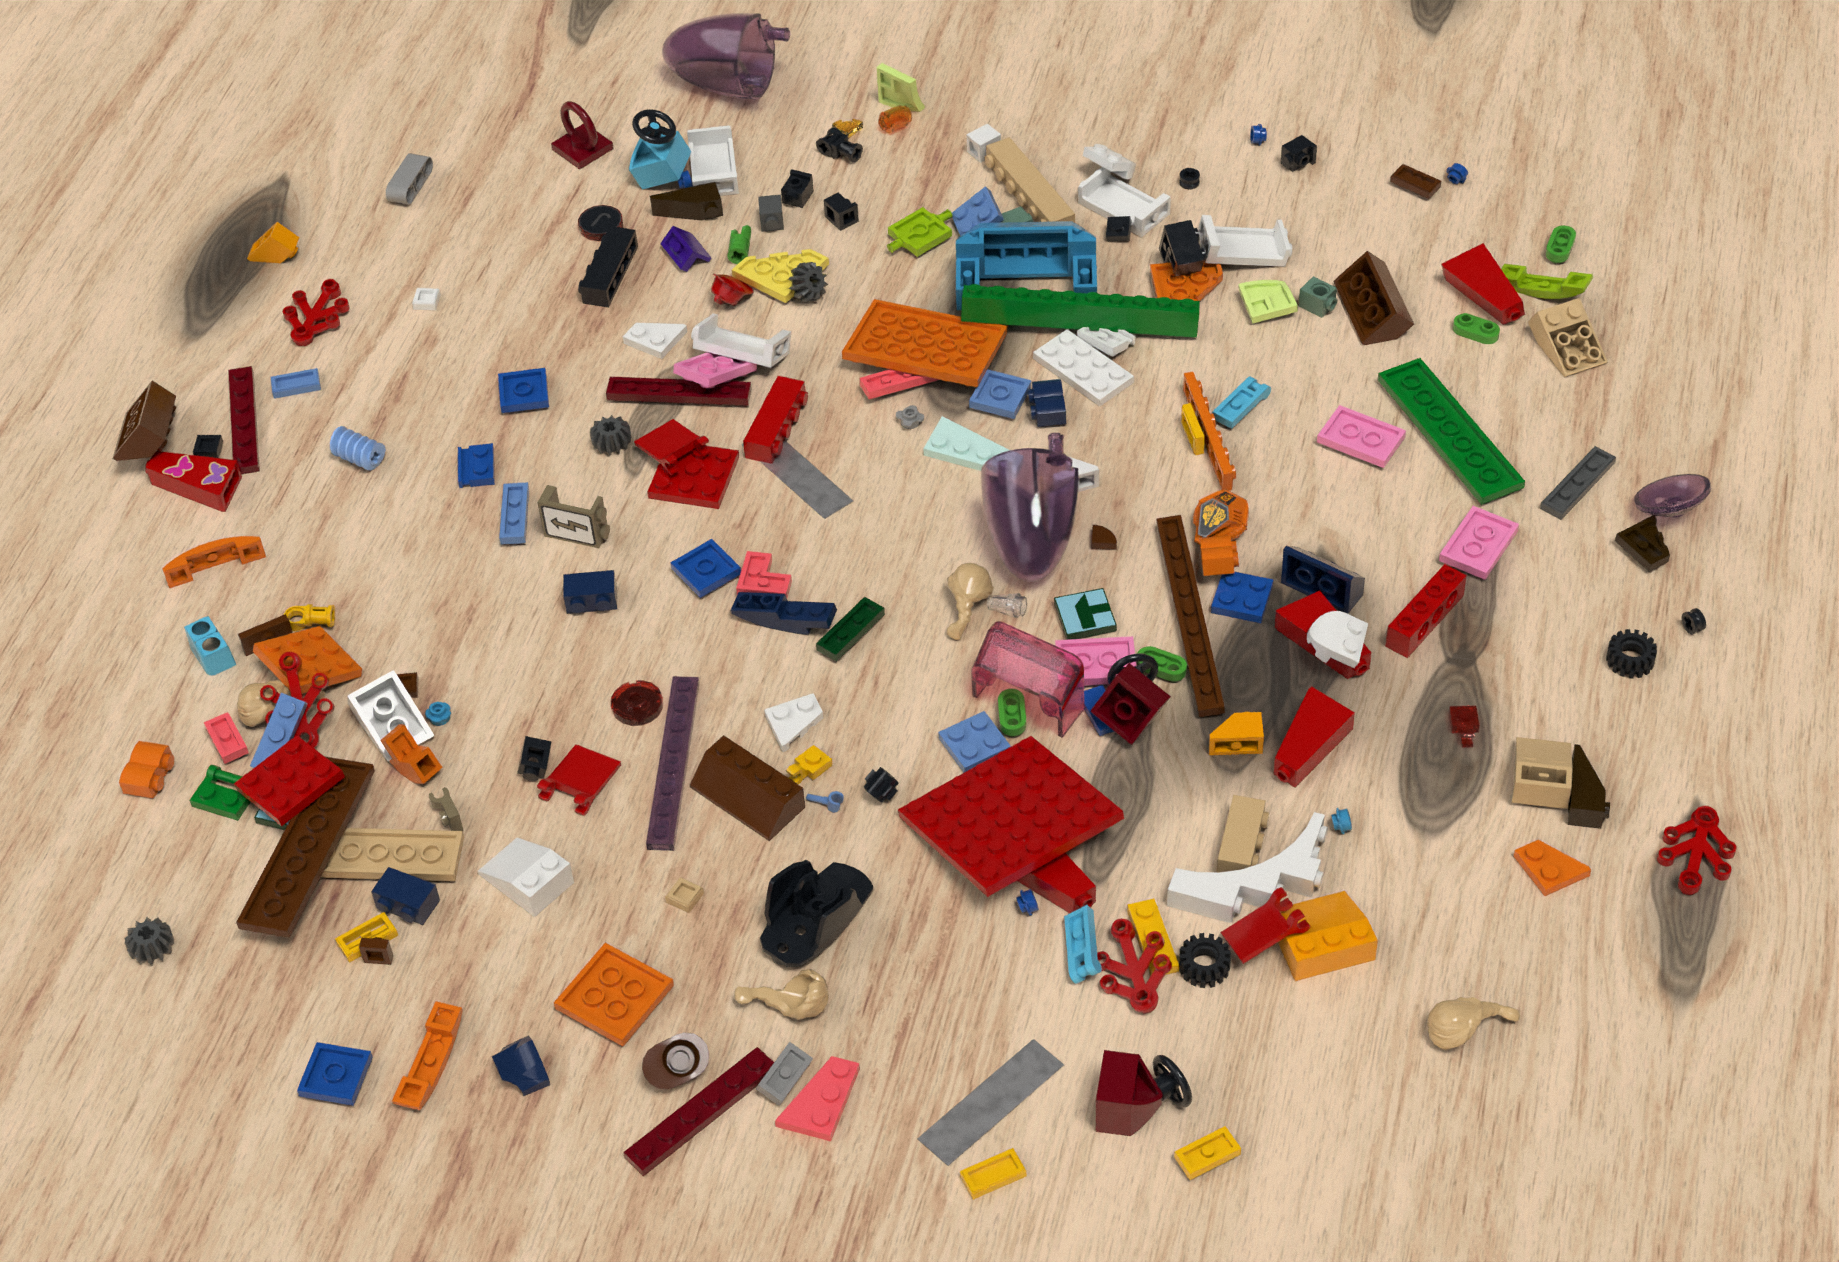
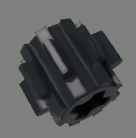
M882 767L877 771L872 769L865 778L867 783L864 785V789L881 803L886 798L890 801L898 792L895 787L899 782Z

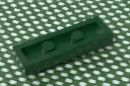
M864 596L816 643V650L837 662L885 615V608Z

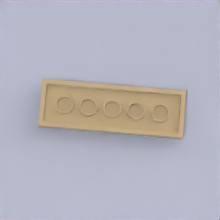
M346 828L321 878L380 879L387 868L390 867L426 881H455L464 842L463 831Z

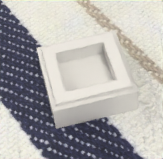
M417 288L412 302L413 310H436L441 296L440 289Z

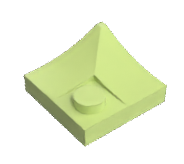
M883 63L876 67L880 103L906 111L921 112L925 108L917 91L916 79Z
M1257 280L1238 284L1240 295L1252 324L1298 312L1297 303L1284 281Z

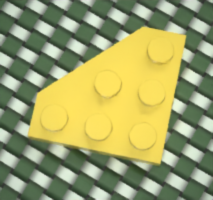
M812 249L801 250L802 254L788 255V252L769 254V258L756 259V256L745 257L732 269V277L787 303L794 296L795 290L789 289L792 286V282L788 280L793 276L791 270L797 268V265L800 263L813 262L816 263V266H821L823 271L829 265V258Z

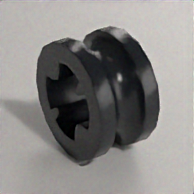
M1194 168L1183 169L1180 172V186L1188 190L1197 188L1200 184L1199 171Z
M1698 608L1682 614V624L1689 634H1695L1697 631H1702L1706 628L1705 617Z

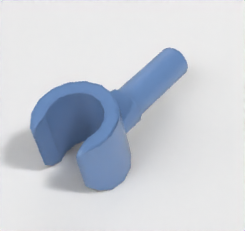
M834 791L828 797L807 794L806 800L825 804L829 811L835 813L840 810V803H843L844 796L841 792Z

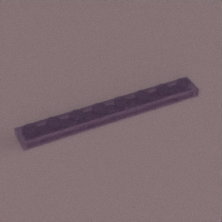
M673 676L646 840L647 850L674 851L700 685L699 677Z

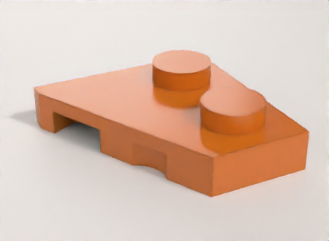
M1540 840L1531 842L1514 851L1513 857L1544 896L1583 880L1591 874L1589 866Z

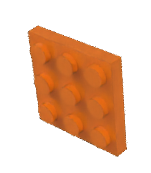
M321 626L254 643L253 653L289 690L287 674L279 666L281 655L289 651L298 654L302 659V666L298 671L302 693L308 692L312 686V677L316 673H323L329 678L328 686L359 678L362 674V668ZM287 658L285 665L291 666L294 662L293 658ZM318 677L316 680L318 686L323 685L325 682L324 677Z
M604 943L555 1000L554 1006L556 1010L615 1043L624 1046L672 989L674 982L672 978Z

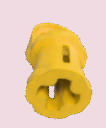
M313 604L292 606L284 613L289 619L292 631H301L307 626L311 627L313 624H323L328 627H333L335 624L334 605H328V607H316ZM296 615L303 617L297 622L290 621V618Z

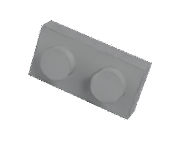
M789 1042L758 1084L756 1090L780 1106L813 1058Z

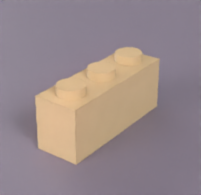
M1233 795L1217 859V873L1241 870L1259 864L1260 855H1256V851L1263 848L1265 834L1261 833L1262 828H1267L1270 812H1265L1266 800Z

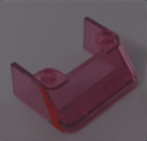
M996 621L992 624L986 633L971 670L972 696L978 698L986 686L994 684L996 678L1039 697L1043 713L1058 719V736L1063 738L1084 710L1083 662L1075 654L1004 622Z

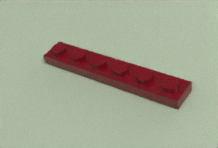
M249 366L228 370L233 460H237L241 475L260 472L253 368Z
M610 377L606 397L607 400L749 406L752 387L751 382L739 381L723 382L715 385L713 388H703L699 383L684 379Z
M756 1047L623 1152L625 1159L644 1177L756 1088L774 1062L762 1050Z

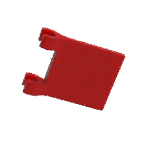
M674 419L634 441L635 446L661 463L670 475L680 471V468L674 462L691 450L696 449L701 456L712 452L706 445L709 442L706 436L696 435Z
M575 744L547 778L539 781L537 788L542 791L539 793L538 798L549 801L555 789L575 796L574 803L579 804L575 812L585 816L595 797L620 768L621 761Z
M1282 887L1277 888L1264 905L1220 932L1243 964L1288 935L1304 933L1311 928L1305 919L1298 923L1299 920L1305 917L1300 909L1292 911L1287 920L1279 912L1287 911L1293 907L1289 898L1280 902L1282 898L1287 896Z

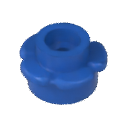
M1258 124L1257 126H1251L1250 140L1252 144L1260 146L1262 141H1266L1267 131L1261 124Z
M1454 163L1446 170L1448 173L1447 178L1454 184L1464 183L1468 175L1467 169L1458 163Z
M688 170L683 171L678 180L680 189L693 187Z
M1031 889L1027 891L1020 890L1021 896L1016 897L1022 913L1028 912L1032 916V912L1039 910L1035 896Z

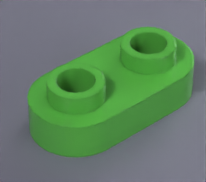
M1565 225L1554 228L1547 244L1546 257L1554 263L1566 261L1574 246L1576 231L1572 227Z
M1464 313L1457 315L1453 323V331L1459 336L1483 344H1493L1499 339L1500 327L1492 321Z
M1152 646L1143 647L1137 652V654H1147L1156 660L1158 664L1157 677L1175 682L1182 680L1186 676L1187 663L1181 656ZM1141 661L1136 662L1137 666L1143 663ZM1150 668L1144 672L1149 674Z
M1017 689L1002 691L998 696L1000 729L1008 736H1018L1026 729L1024 695Z

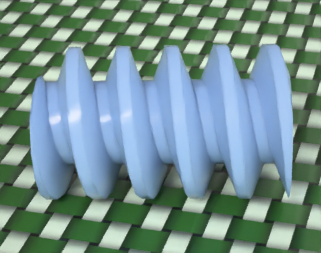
M345 426L336 428L330 440V450L334 456L363 467L365 470L371 471L378 467L385 456L386 449L382 443H377L374 439H369L367 436L355 433Z

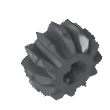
M804 262L791 270L793 276L788 280L792 282V286L789 289L795 290L794 297L807 302L818 300L820 296L826 293L823 287L828 285L824 281L827 275L822 274L821 266H816V263Z
M612 415L609 418L602 417L601 421H594L593 427L590 428L592 445L594 449L599 450L600 454L608 452L609 456L612 452L620 454V450L627 449L628 443L631 442L630 426L621 416L614 418Z
M146 917L142 923L136 921L135 928H127L128 936L124 939L128 954L140 964L148 961L152 965L155 959L159 958L163 961V954L171 953V945L174 944L170 926L166 922L162 923V920L158 917L153 921Z

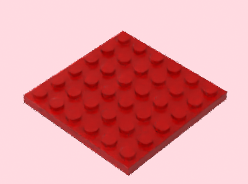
M1032 736L1021 740L1019 743L1001 751L990 759L898 809L899 817L987 897L1124 819L1121 808Z

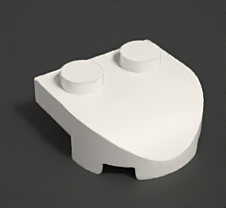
M1095 144L1094 147H1084V157L1124 179L1132 178L1136 163L1112 151L1105 145Z
M1331 611L1320 616L1311 625L1307 632L1308 644L1312 643L1316 650L1315 656L1326 663L1331 657L1355 668L1360 660L1368 623L1341 611Z

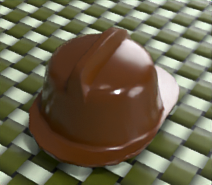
M684 1032L654 1045L645 1054L642 1062L644 1077L649 1084L658 1089L667 1090L677 1087L697 1077L705 1070L709 1062L708 1046L701 1037L694 1033Z

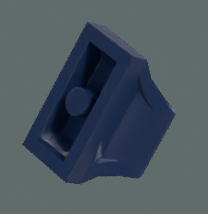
M529 1035L503 1047L499 1053L491 1056L501 1079L516 1085L521 1090L523 1096L550 1086L543 1062Z

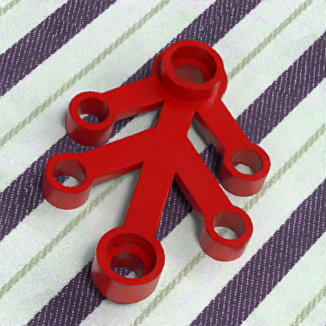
M327 279L322 283V293L312 309L307 302V296L304 291L298 290L292 294L294 304L299 306L306 318L303 325L297 318L296 307L287 306L283 309L284 319L289 321L293 327L290 335L296 345L307 346L312 343L314 334L330 328H337L340 325L338 313H345L349 310L348 300L346 298H338L341 295L339 283L334 279ZM336 299L334 306L324 309L329 300ZM325 319V322L314 325L315 322Z
M285 652L279 659V666L287 674L291 697L308 703L294 737L297 735L301 738L303 734L308 733L310 739L307 743L315 749L319 743L317 731L327 715L334 711L335 706L327 698L319 700L317 703L318 712L310 723H308L307 712L322 689L329 685V678L323 673H316L312 677V686L303 698L298 671L302 666V659L294 652ZM292 657L294 660L293 664L286 666L285 660ZM318 677H324L325 679L324 684L321 686L316 684ZM265 685L260 690L262 699L277 703L280 694L275 687ZM267 689L273 690V695L270 698L265 697ZM324 702H329L330 708L327 711L322 710ZM274 710L266 714L265 720L267 724Z
M1709 806L1698 807L1692 813L1691 820L1675 827H1666L1663 833V841L1668 845L1675 846L1670 848L1664 847L1659 850L1657 861L1660 865L1665 867L1671 866L1675 858L1691 851L1687 870L1681 872L1678 880L1679 889L1686 895H1693L1701 888L1702 876L1698 871L1702 855L1714 867L1713 875L1716 879L1725 881L1729 879L1732 871L1730 864L1724 862L1722 858L1732 859L1735 856L1737 846L1734 842L1728 840L1719 829V816L1716 810ZM1696 830L1695 837L1677 844L1680 836ZM1707 834L1719 845L1718 853L1706 840Z
M1117 919L1111 926V934L1115 941L1121 944L1127 965L1112 960L1108 953L1104 951L1097 952L1098 961L1106 959L1101 964L1102 971L1107 970L1132 980L1134 988L1119 984L1115 976L1111 974L1101 978L1100 986L1106 994L1114 993L1129 999L1131 1006L1137 1012L1150 1013L1158 1004L1159 996L1156 990L1165 974L1172 969V962L1167 955L1160 954L1155 957L1158 950L1163 948L1165 941L1161 933L1157 931L1150 932L1146 936L1147 947L1138 960L1132 943L1135 937V929L1132 923L1127 919ZM1154 939H1159L1157 943H1151ZM1153 960L1155 970L1147 983H1145L1143 976ZM1161 962H1167L1164 966L1159 967ZM1108 982H1113L1110 987H1105ZM1147 996L1146 999L1140 1000L1142 997Z

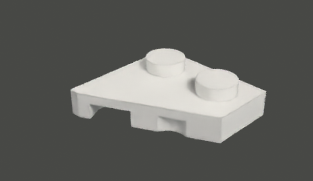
M635 323L623 336V343L663 359L687 333V325Z
M814 693L764 709L765 717L782 752L790 748L789 744L796 737L802 738L810 727L815 726L823 719V711Z

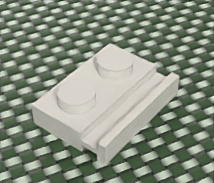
M1089 327L1077 330L1079 338L1112 357L1127 349L1129 344L1134 345L1136 339L1135 335L1125 330L1112 332L1108 329L1099 328V331L1089 330Z

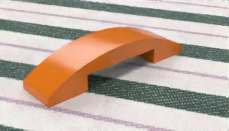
M229 537L192 548L174 558L162 569L169 588L194 581L192 573L239 558L243 565L265 558L266 554L260 537Z
M435 1001L425 1024L426 1035L408 1076H402L392 1099L393 1104L421 1110L438 1084L451 1054L461 1021L462 1007Z

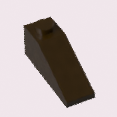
M715 182L649 196L653 216L701 221L723 216L722 201Z
M1574 744L1568 825L1601 829L1603 818H1609L1610 802H1605L1606 790L1581 745Z

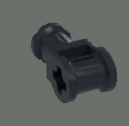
M834 127L827 131L825 137L819 138L816 141L818 151L824 156L839 158L842 155L855 163L860 159L863 152L861 144L849 142L848 135L843 134Z

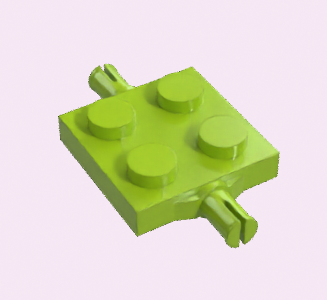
M922 207L889 226L888 235L895 239V241L887 244L889 252L893 253L899 248L904 247L918 257L952 237V229L944 224L945 221L953 217L952 212L947 209L936 215Z

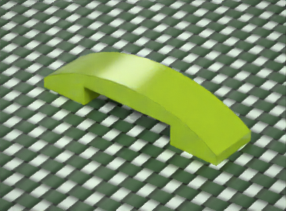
M1504 264L1501 268L1516 292L1546 299L1569 298L1582 294L1593 279V274L1570 272L1566 278L1527 274L1526 266Z

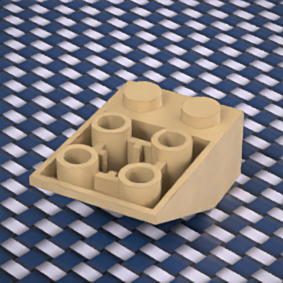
M1580 298L1538 311L1528 321L1537 344L1564 377L1608 363Z
M1516 737L1512 803L1567 809L1572 787L1571 743Z

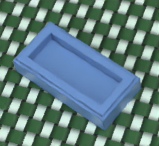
M318 368L272 376L271 386L274 399L321 390Z

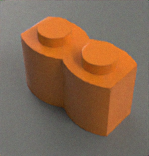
M1230 535L1200 538L1203 576L1233 574L1234 567H1239L1236 541H1231Z
M144 741L137 742L131 753L130 760L125 765L119 779V784L124 794L154 798L158 791L162 790L164 776L174 765V755L169 745Z

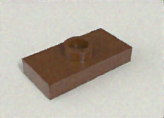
M1402 164L1390 177L1391 183L1427 199H1430L1441 187L1442 182L1405 164Z
M285 614L238 634L245 655L249 656L253 654L254 643L288 635L293 632L289 619Z

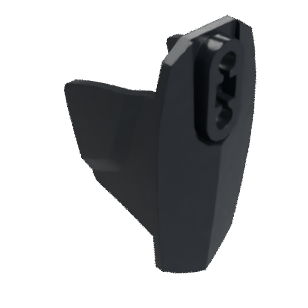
M808 860L793 863L771 878L768 885L764 913L767 926L760 937L763 952L770 955L775 963L785 965L786 967H800L811 961L838 938L860 911L873 892V885L870 879L860 870L833 862L819 874L813 869L811 862Z

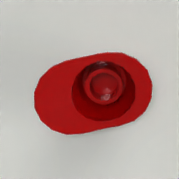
M713 273L715 278L711 286V292L715 295L714 302L720 305L725 303L736 305L745 295L754 293L751 287L732 276Z

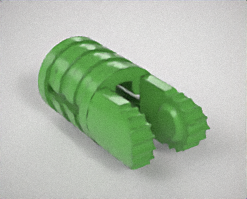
M749 225L742 227L741 234L736 229L731 230L727 257L734 264H739L745 257H748L752 232Z

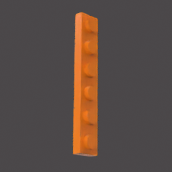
M1193 371L1184 373L1183 391L1188 403H1191L1204 434V445L1221 489L1232 490L1233 479H1236V470L1234 465L1229 463L1227 447L1223 448L1222 434L1220 430L1217 431L1215 428L1214 414L1209 413V402L1207 397L1202 395L1201 381L1196 380Z

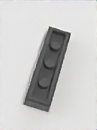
M1594 446L1541 502L1540 509L1562 520L1615 464L1616 457Z

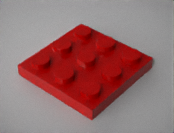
M707 446L712 452L701 456L696 449H693L674 462L680 468V471L673 475H670L662 464L659 463L647 491L648 499L719 509L739 460V450Z
M296 735L236 781L234 785L238 792L280 826H283L342 780L345 775L342 769Z

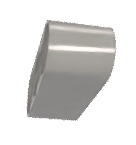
M409 153L388 183L386 199L391 202L410 205L432 172V158Z

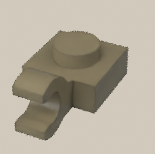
M446 787L442 788L444 793L442 798H435L433 793H429L431 805L436 809L442 810L439 811V816L444 827L449 825L451 831H464L460 815L450 797L449 790Z

